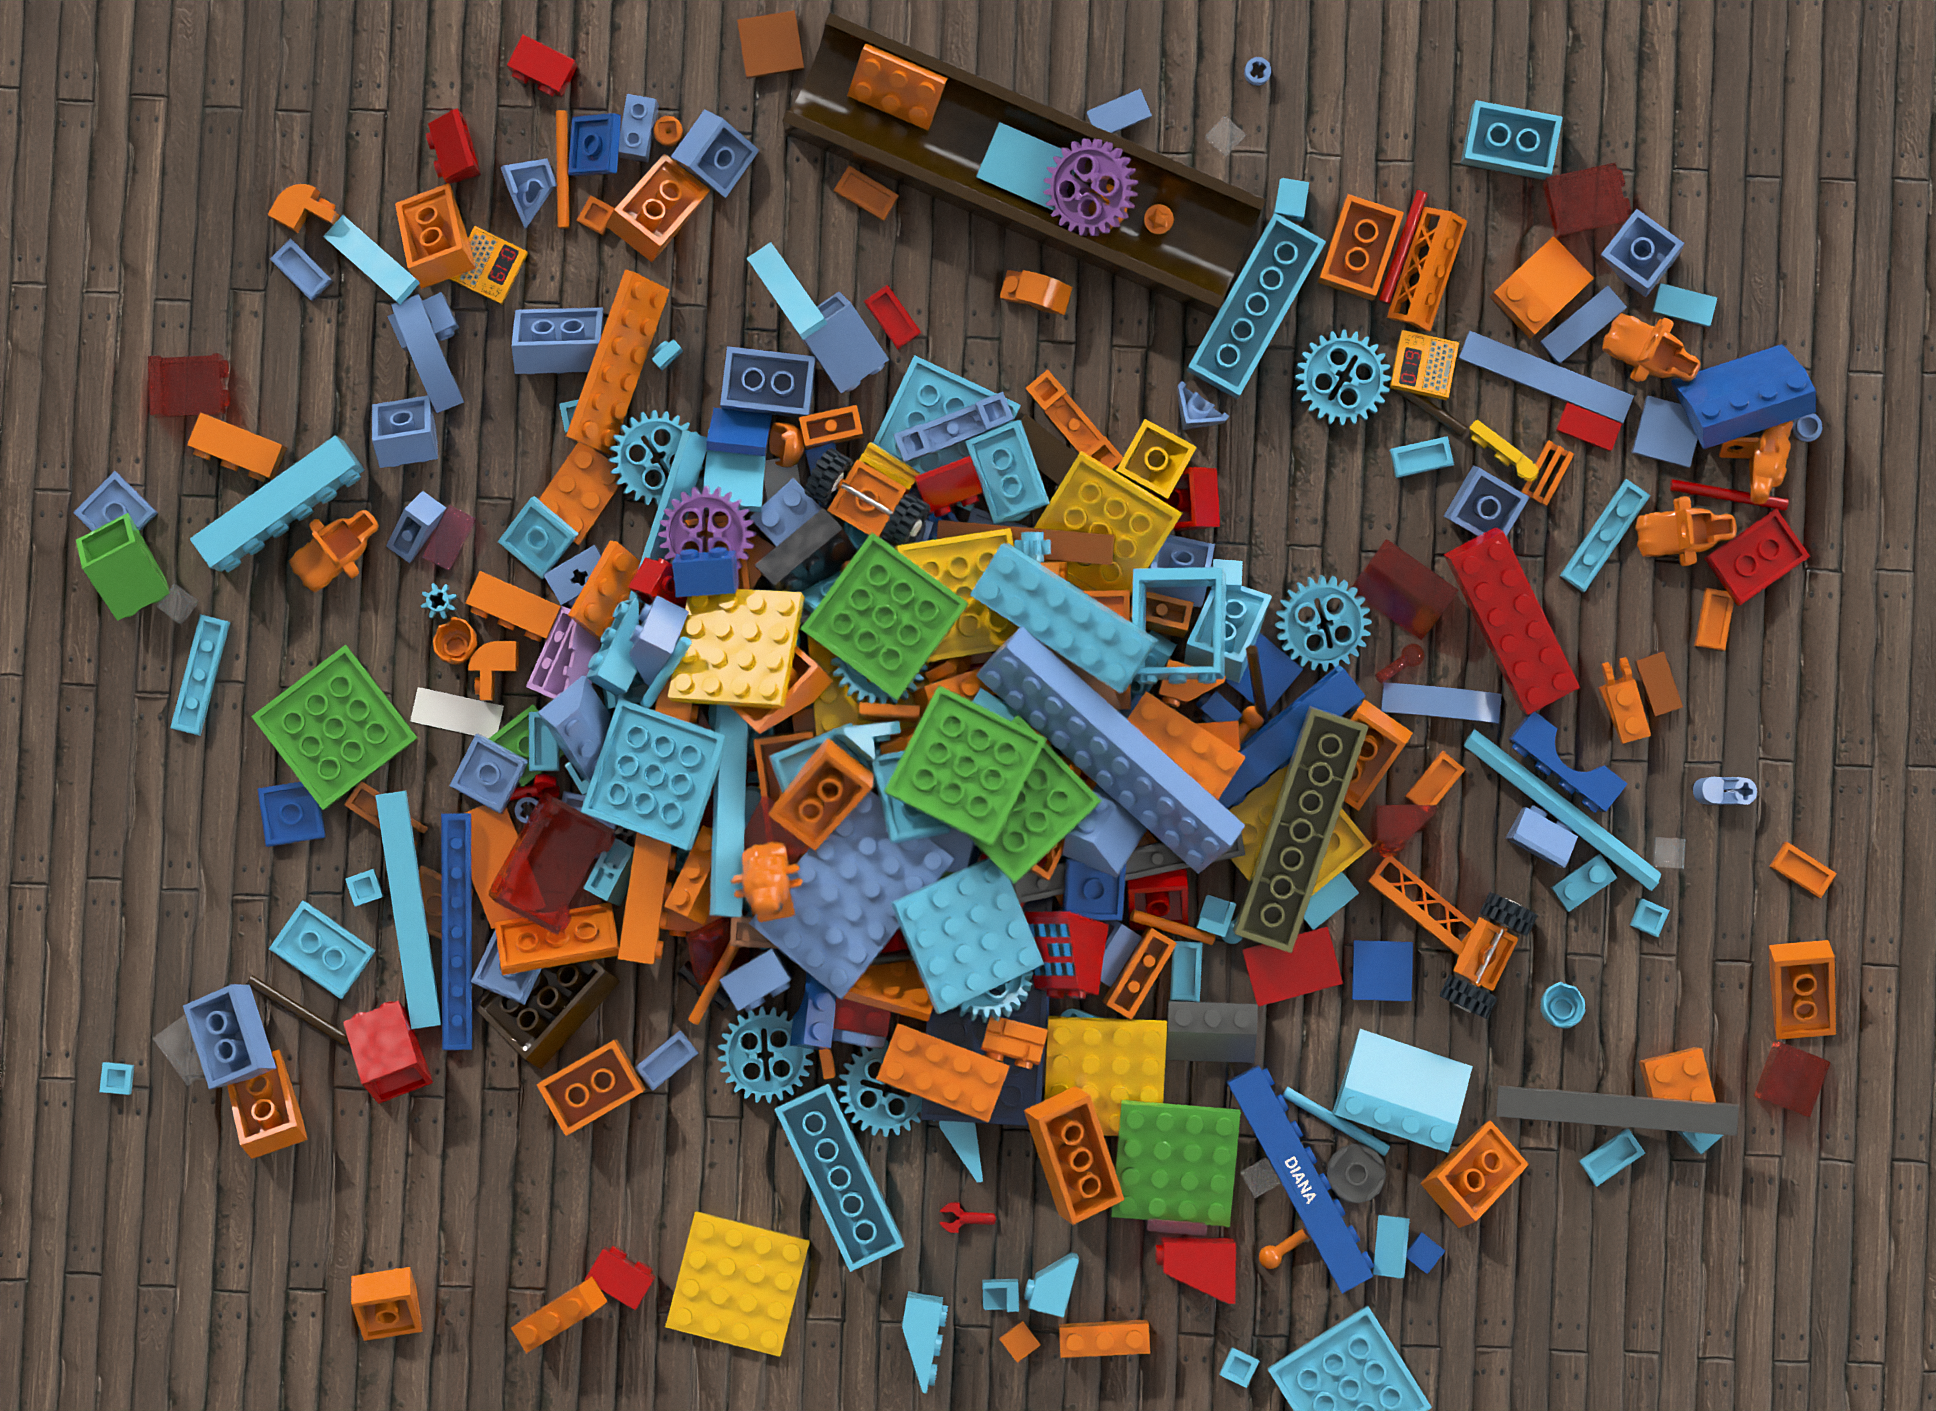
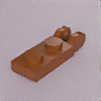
M361 781L357 784L344 805L380 829L375 795L381 793L364 781ZM410 816L413 828L425 834L428 827Z

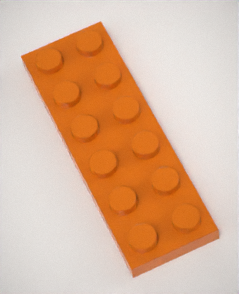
M625 269L566 437L602 453L612 455L609 447L615 446L617 442L613 436L619 435L620 426L623 424L666 303L669 289L634 271Z

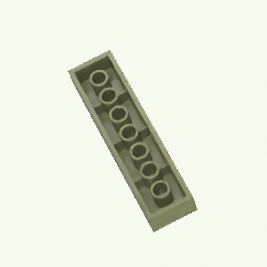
M1309 706L1233 928L1236 935L1292 953L1368 730L1367 725Z

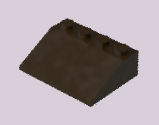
M598 959L542 968L525 1005L486 990L472 1006L525 1060L542 1069L621 981Z

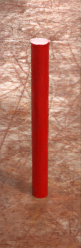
M1416 191L1378 299L1382 303L1390 304L1428 195L1424 191Z
M1671 479L1670 491L1777 508L1785 511L1788 507V499L1769 496L1766 503L1755 504L1751 501L1750 492Z

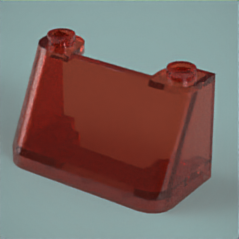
M545 792L538 800L495 877L488 893L489 897L496 903L558 935L559 931H564L571 921L572 915L569 914L570 907L568 905L596 854L600 855L603 851L608 852L615 841V836H613L615 830Z

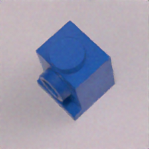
M1217 691L1212 695L1206 692L1195 704L1203 712L1200 718L1204 722L1237 721L1242 716Z

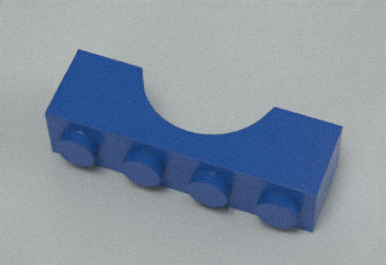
M1536 712L1527 715L1508 739L1513 743L1511 748L1520 756L1526 758L1529 755L1537 761L1535 767L1545 775L1549 776L1552 773L1560 779L1558 785L1571 795L1574 792L1578 793L1584 798L1581 803L1594 813L1597 810L1606 812L1626 787L1627 783L1606 766H1599L1589 772H1579L1567 767L1560 760L1556 752L1555 736L1557 728Z
M807 971L804 997L800 1008L793 1016L790 1046L815 1050L831 1048L837 996Z

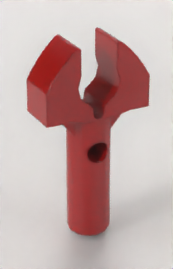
M548 774L535 775L533 785L516 788L509 801L535 796L541 799L542 804L552 803L559 796L560 786H556L557 778Z
M950 1202L940 1209V1212H953L956 1216L960 1217L953 1222H939L950 1233H958L959 1227L963 1224L994 1225L996 1222V1215L994 1213L964 1212L960 1208V1202Z

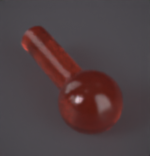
M1415 643L1406 645L1402 649L1401 657L1375 674L1377 681L1383 684L1405 667L1420 665L1425 657L1423 648Z

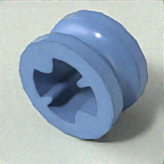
M1262 57L1250 59L1244 69L1245 79L1254 86L1265 84L1271 74L1270 63ZM1258 64V68L1260 65L1265 68L1262 73L1263 78L1257 79V75L1255 78L1252 77L1250 74L1253 70L1252 65Z
M531 797L520 799L515 806V815L523 823L529 824L538 821L543 812L540 802ZM526 802L527 805H531L532 802L536 806L533 810L535 816L531 819L530 816L527 815L524 818L521 814L524 811L522 805Z

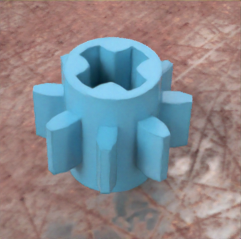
M1021 532V540H1014V547L1037 562H1044V554H1051V540H1044V532Z
M433 583L430 593L422 592V595L427 598L426 603L420 606L421 608L431 609L429 613L430 618H434L436 613H440L443 619H447L446 612L449 609L452 611L457 610L452 606V600H455L458 596L447 593L449 590L447 584L443 586L442 590H439L438 586ZM444 594L442 599L446 601L445 605H439L435 609L436 603L433 602V598L435 596L441 597Z

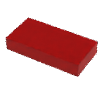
M888 284L864 301L866 307L897 350L921 334L920 329Z
M1567 402L1555 431L1611 452L1622 423Z

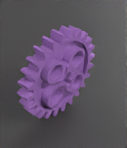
M1083 139L1081 146L1079 142L1073 141L1071 142L1072 151L1068 148H1061L1064 157L1054 156L1053 159L1057 166L1047 167V170L1053 175L1052 178L1044 179V182L1051 184V188L1043 191V194L1051 195L1052 197L1046 203V206L1056 208L1051 216H1062L1059 225L1067 226L1069 224L1068 231L1076 232L1079 229V234L1087 236L1089 231L1091 236H1099L1100 230L1103 233H1110L1109 224L1113 227H1120L1118 217L1128 219L1124 209L1135 207L1129 201V198L1138 196V193L1131 191V186L1138 184V181L1130 179V175L1136 170L1134 168H1126L1131 159L1128 157L1120 158L1122 149L1116 148L1112 151L1113 143L1105 142L1102 146V140L1094 139L1093 143H1091L1090 139ZM1088 159H1091L1093 169L1087 174L1085 163ZM1075 170V173H1076V174L1079 176V178H1081L1083 181H1085V182H1092L1091 188H1092L1094 191L1098 192L1099 194H1097V193H1090L1089 191H1090L1091 188H1090L1086 183H1084L1083 181H1081L1080 179H1077L1076 177H1074V176L1072 175V171ZM1112 177L1115 185L1114 189L1109 193L1106 183ZM1072 182L1075 186V193L1072 197H1069L1067 187ZM1100 195L1105 196L1110 201L1109 205H1107V203L1104 201V199L1101 198ZM1092 201L1097 206L1096 213L1093 216L1088 211Z
M709 485L704 486L702 494H700L697 487H693L692 497L685 491L680 493L683 502L672 499L671 503L675 509L666 508L664 510L665 514L669 516V520L664 519L659 522L667 527L665 531L658 533V536L665 537L667 540L660 545V548H669L670 550L664 557L665 559L675 558L677 554L685 550L688 541H694L698 544L699 553L705 552L706 537L701 536L700 532L706 528L704 508L707 507L709 509L708 531L714 534L713 537L708 539V551L715 548L717 541H723L728 545L729 551H736L737 569L743 567L739 558L749 559L750 556L744 549L754 547V544L747 541V538L756 535V532L747 530V526L754 523V520H745L744 516L750 510H739L738 507L742 502L741 499L735 502L730 501L732 497L731 491L724 497L721 496V487H717L714 493L711 494ZM688 511H693L698 515L699 523L696 527H691L685 522V515ZM722 511L727 514L729 521L726 527H720L715 523L714 517L716 512Z

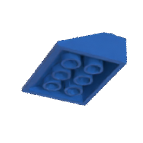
M1783 344L1699 371L1690 382H1685L1679 378L1671 380V385L1703 449L1816 413V390L1806 370Z

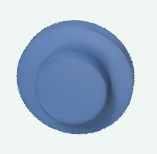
M1814 413L1794 419L1793 434L1803 442L1813 441L1822 432V422Z

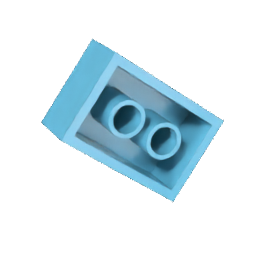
M1475 100L1471 106L1461 164L1548 180L1553 171L1563 117Z

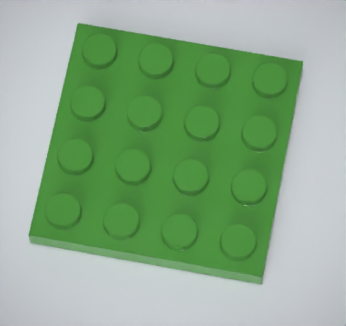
M871 533L802 626L801 630L893 698L899 700L969 603L877 535Z
M344 645L251 716L322 810L327 809L356 787L359 782L365 780L418 739L347 645Z
M939 685L884 793L992 847L1047 739Z
M1019 715L1012 720V722L1036 733ZM1045 743L994 845L990 847L969 835L967 836L1013 884H1016L1101 803V800Z
M1121 1100L1115 1172L1125 1200L1112 1206L1111 1217L1230 1227L1240 1110Z

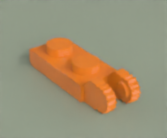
M1627 657L1619 659V667L1624 682L1615 684L1613 669L1609 662L1602 663L1601 667L1607 686L1605 690L1620 743L1624 744L1651 736L1637 684L1632 677Z

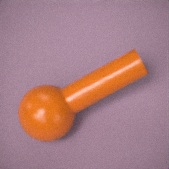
M1249 706L1242 712V723L1239 725L1240 743L1250 730L1258 729L1264 723V719L1256 712L1255 706Z
M1302 1228L1277 1246L1268 1245L1263 1247L1259 1252L1261 1265L1267 1269L1278 1267L1283 1255L1310 1238L1308 1232Z

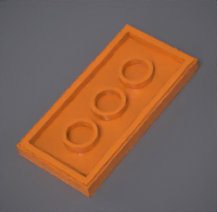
M485 805L465 812L471 813V879L491 929L495 928L494 922L521 918L547 907L507 806L502 814Z
M610 902L494 922L502 975L617 956L619 954L613 908Z

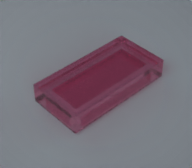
M449 505L422 557L450 571L477 519Z
M1149 1218L1146 1220V1230L1206 1236L1207 1224L1205 1222Z

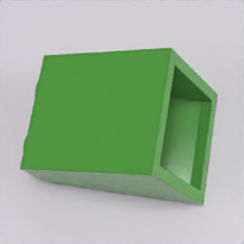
M129 513L76 540L83 571L117 621L124 617L133 616L139 609L151 603H157L170 594L164 574Z

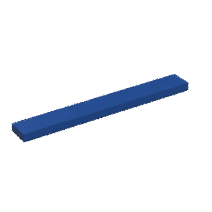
M441 813L442 1050H472L471 813Z

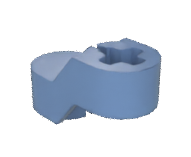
M1707 777L1700 778L1695 782L1693 794L1695 799L1702 804L1737 806L1752 803L1756 798L1757 788L1754 782L1748 778Z

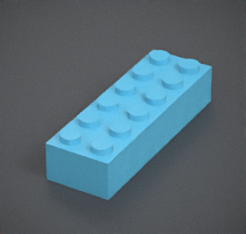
M1274 213L1190 362L1187 372L1238 400L1326 241Z
M335 435L191 537L190 540L210 568L220 572L224 570L230 572L241 564L239 559L247 553L253 555L265 547L263 542L271 536L277 538L288 531V524L295 519L301 521L312 514V507L319 502L325 504L337 495L336 490L344 484L349 487L361 478L360 473L365 469L345 441Z
M1009 543L1001 544L970 594L1018 627L1023 626L1035 638L1120 693L1127 690L1158 641Z
M830 1082L777 1106L775 1112L849 1271L851 1272L904 1247V1240Z

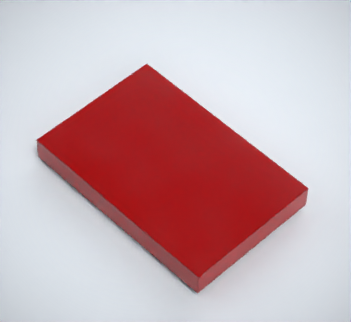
M1776 508L1704 559L1736 605L1740 606L1808 559L1810 555Z
M1327 926L1298 934L1292 953L1266 944L1242 949L1258 1007L1343 984Z

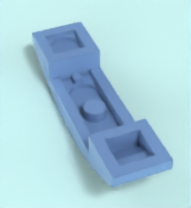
M416 294L406 298L401 305L398 302L391 304L412 360L436 413L464 403L455 378L451 374L430 324L429 316L420 295Z
M1001 392L975 402L974 405L925 424L916 425L893 434L903 461L908 462L978 436L1014 420L1004 393Z
M1384 682L1381 711L1499 723L1501 694Z

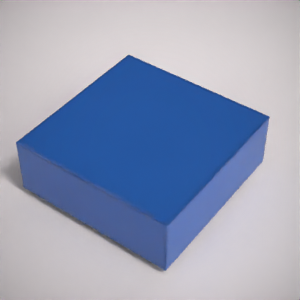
M1420 1232L1407 1249L1406 1258L1428 1274L1445 1250L1424 1233Z

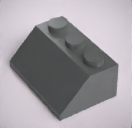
M1167 1000L1165 1060L1254 1063L1258 1004Z

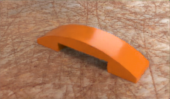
M1048 369L1025 388L1078 453L1084 452L1111 470L1122 461L1123 456L1101 434Z

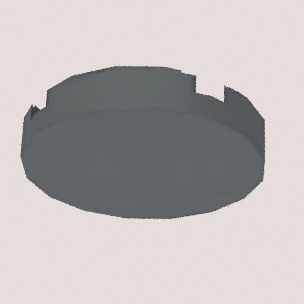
M1353 1143L1341 1147L1332 1155L1327 1164L1326 1176L1332 1187L1331 1189L1338 1197L1347 1202L1361 1203L1373 1199L1380 1193L1385 1184L1386 1170L1383 1159L1375 1150L1363 1144Z

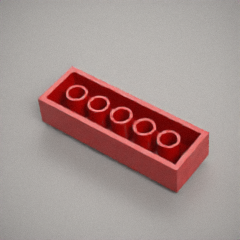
M1495 527L1443 554L1521 711L1529 715L1580 688L1504 531Z

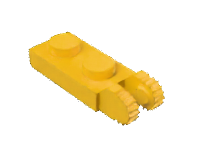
M1479 420L1473 422L1469 431L1473 435L1470 439L1483 449L1488 446L1496 452L1494 457L1507 467L1510 463L1515 466L1517 476L1521 479L1524 478V481L1532 482L1537 479L1539 469L1536 464H1533L1532 460Z

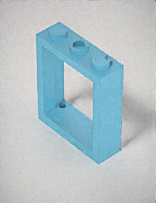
M1222 567L1133 569L1132 624L1146 632L1147 587L1215 586L1213 667L1145 668L1144 661L1134 677L1135 680H1139V683L1156 684L1157 680H1168L1172 684H1185L1187 679H1198L1199 683L1212 684L1216 683V679H1224L1226 573Z

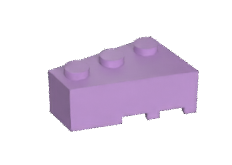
M564 606L560 608L526 686L552 699H555L582 675L587 676L590 670L588 663L592 656L598 653L600 641L567 616L571 609Z

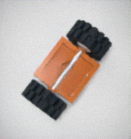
M833 448L828 449L822 455L821 460L817 461V466L815 469H812V474L807 479L808 483L805 485L806 490L804 491L807 496L824 506H829L827 511L868 535L874 533L879 538L882 537L884 541L894 547L911 544L916 541L917 535H920V530L926 524L925 520L929 517L928 513L931 510L929 504L908 493L909 489L858 459L853 465L852 459Z
M1489 892L1479 914L1498 924L1494 925L1479 917L1453 970L1469 979V983L1449 974L1439 994L1440 997L1454 1003L1455 1006L1485 1019H1488L1497 997L1477 987L1482 986L1494 991L1519 939L1506 931L1509 928L1528 937L1538 916L1520 904L1492 892Z

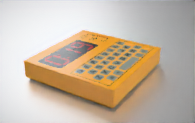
M474 226L468 239L476 269L452 277L450 280L503 305L528 252Z
M1401 330L1389 388L1447 400L1449 398L1459 342Z

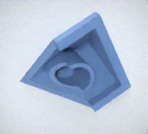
M548 158L501 167L508 190L525 229L549 194L557 186Z
M1180 382L1177 387L1183 430L1219 425L1226 422L1229 415L1225 412L1222 415L1213 408L1214 404L1206 401L1197 392L1192 393L1185 387L1186 384L1184 382Z

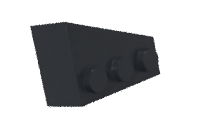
M823 508L757 562L755 566L775 591L800 593L841 571L840 567L846 561H851L858 551L844 529Z

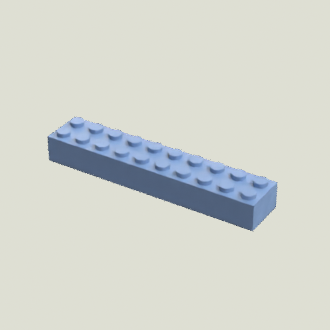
M1023 626L992 654L976 675L1198 874L1227 851L1245 825Z

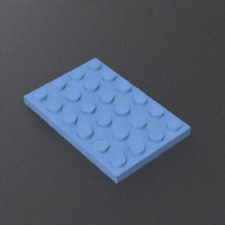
M870 790L815 851L812 848L808 849L796 864L799 866L798 872L789 873L790 880L802 879L800 886L790 888L795 915L766 922H759L755 915L749 924L837 997L843 999L900 929V924L891 902L939 881L956 859L929 837L890 844L879 796ZM780 903V908H779L778 911L781 910V908H782V906H783L782 903Z

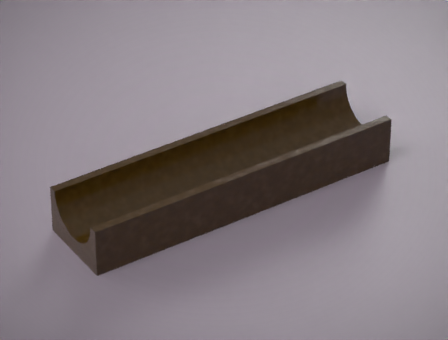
M830 12L825 21L821 43L807 79L790 110L786 111L782 120L785 134L1214 318L1218 313L1266 201L1262 197ZM866 43L948 78L929 130L847 96L862 49ZM999 122L1060 149L1068 148L1072 151L1071 142H1079L1082 146L1083 139H1090L1091 143H1093L1094 139L1102 140V146L1105 142L1113 143L1112 151L1116 148L1122 149L1120 158L1128 157L1131 159L1126 168H1134L1136 170L1130 175V179L1138 181V184L1131 186V191L1138 193V196L1129 198V201L1135 207L1127 209L1128 219H1123L1120 227H1113L1110 233L1100 231L1099 236H1091L1089 231L1087 236L1080 235L1079 229L1076 232L1068 231L1069 224L1067 226H1060L1059 221L1062 216L1052 217L1053 210L977 178L976 176ZM1088 159L1085 163L1087 174L1093 169L1091 159ZM1074 173V177L1083 181L1081 178H1079V176L1076 173ZM1112 177L1108 179L1106 185H1115ZM1083 181L1091 188L1092 182ZM1072 182L1067 190L1069 197H1072L1075 193V186ZM1155 204L1165 205L1173 213V225L1170 230L1163 234L1150 232L1144 223L1145 212Z

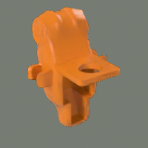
M1620 313L1612 321L1608 334L1604 336L1602 350L1613 358L1623 360L1626 364L1634 366L1630 378L1636 382L1644 381L1648 374L1658 378L1675 377L1685 382H1690L1696 377L1701 365L1699 359L1688 354L1683 343L1670 334L1674 323L1668 318L1659 319L1654 327L1641 322L1634 316Z
M1792 420L1764 429V433L1760 438L1740 437L1724 442L1721 445L1719 456L1722 458L1750 459L1751 501L1755 504L1766 503L1771 489L1781 485L1784 479L1786 460L1791 448L1788 438L1793 427ZM1731 446H1742V447H1744V448L1738 449V450H1733V449H1730L1729 447H1731Z
M1688 496L1679 497L1674 500V511L1654 512L1638 516L1635 526L1638 534L1637 547L1642 557H1661L1679 554V561L1682 566L1695 564L1697 562V552L1706 551L1719 541L1732 540L1737 533L1734 516L1728 513L1715 515L1708 509L1691 508V500Z
M360 510L351 518H340L326 526L319 519H314L309 524L313 532V539L307 542L304 547L298 549L289 560L293 573L298 575L303 585L314 593L328 585L343 570L349 578L356 577L359 574V569L354 562L365 551L367 540L378 530L377 520L367 510Z
M769 842L762 845H753L745 850L742 854L743 874L736 875L731 879L733 885L743 882V889L736 890L734 896L736 898L746 897L759 922L794 916L795 908L790 888L800 886L802 879L790 880L789 873H797L799 866L788 865L786 845L778 842ZM780 903H782L783 906H782L781 910L778 911L779 908H780Z

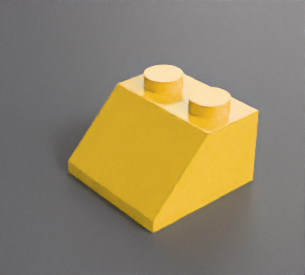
M1144 419L1116 472L1139 487L1169 499L1197 447Z

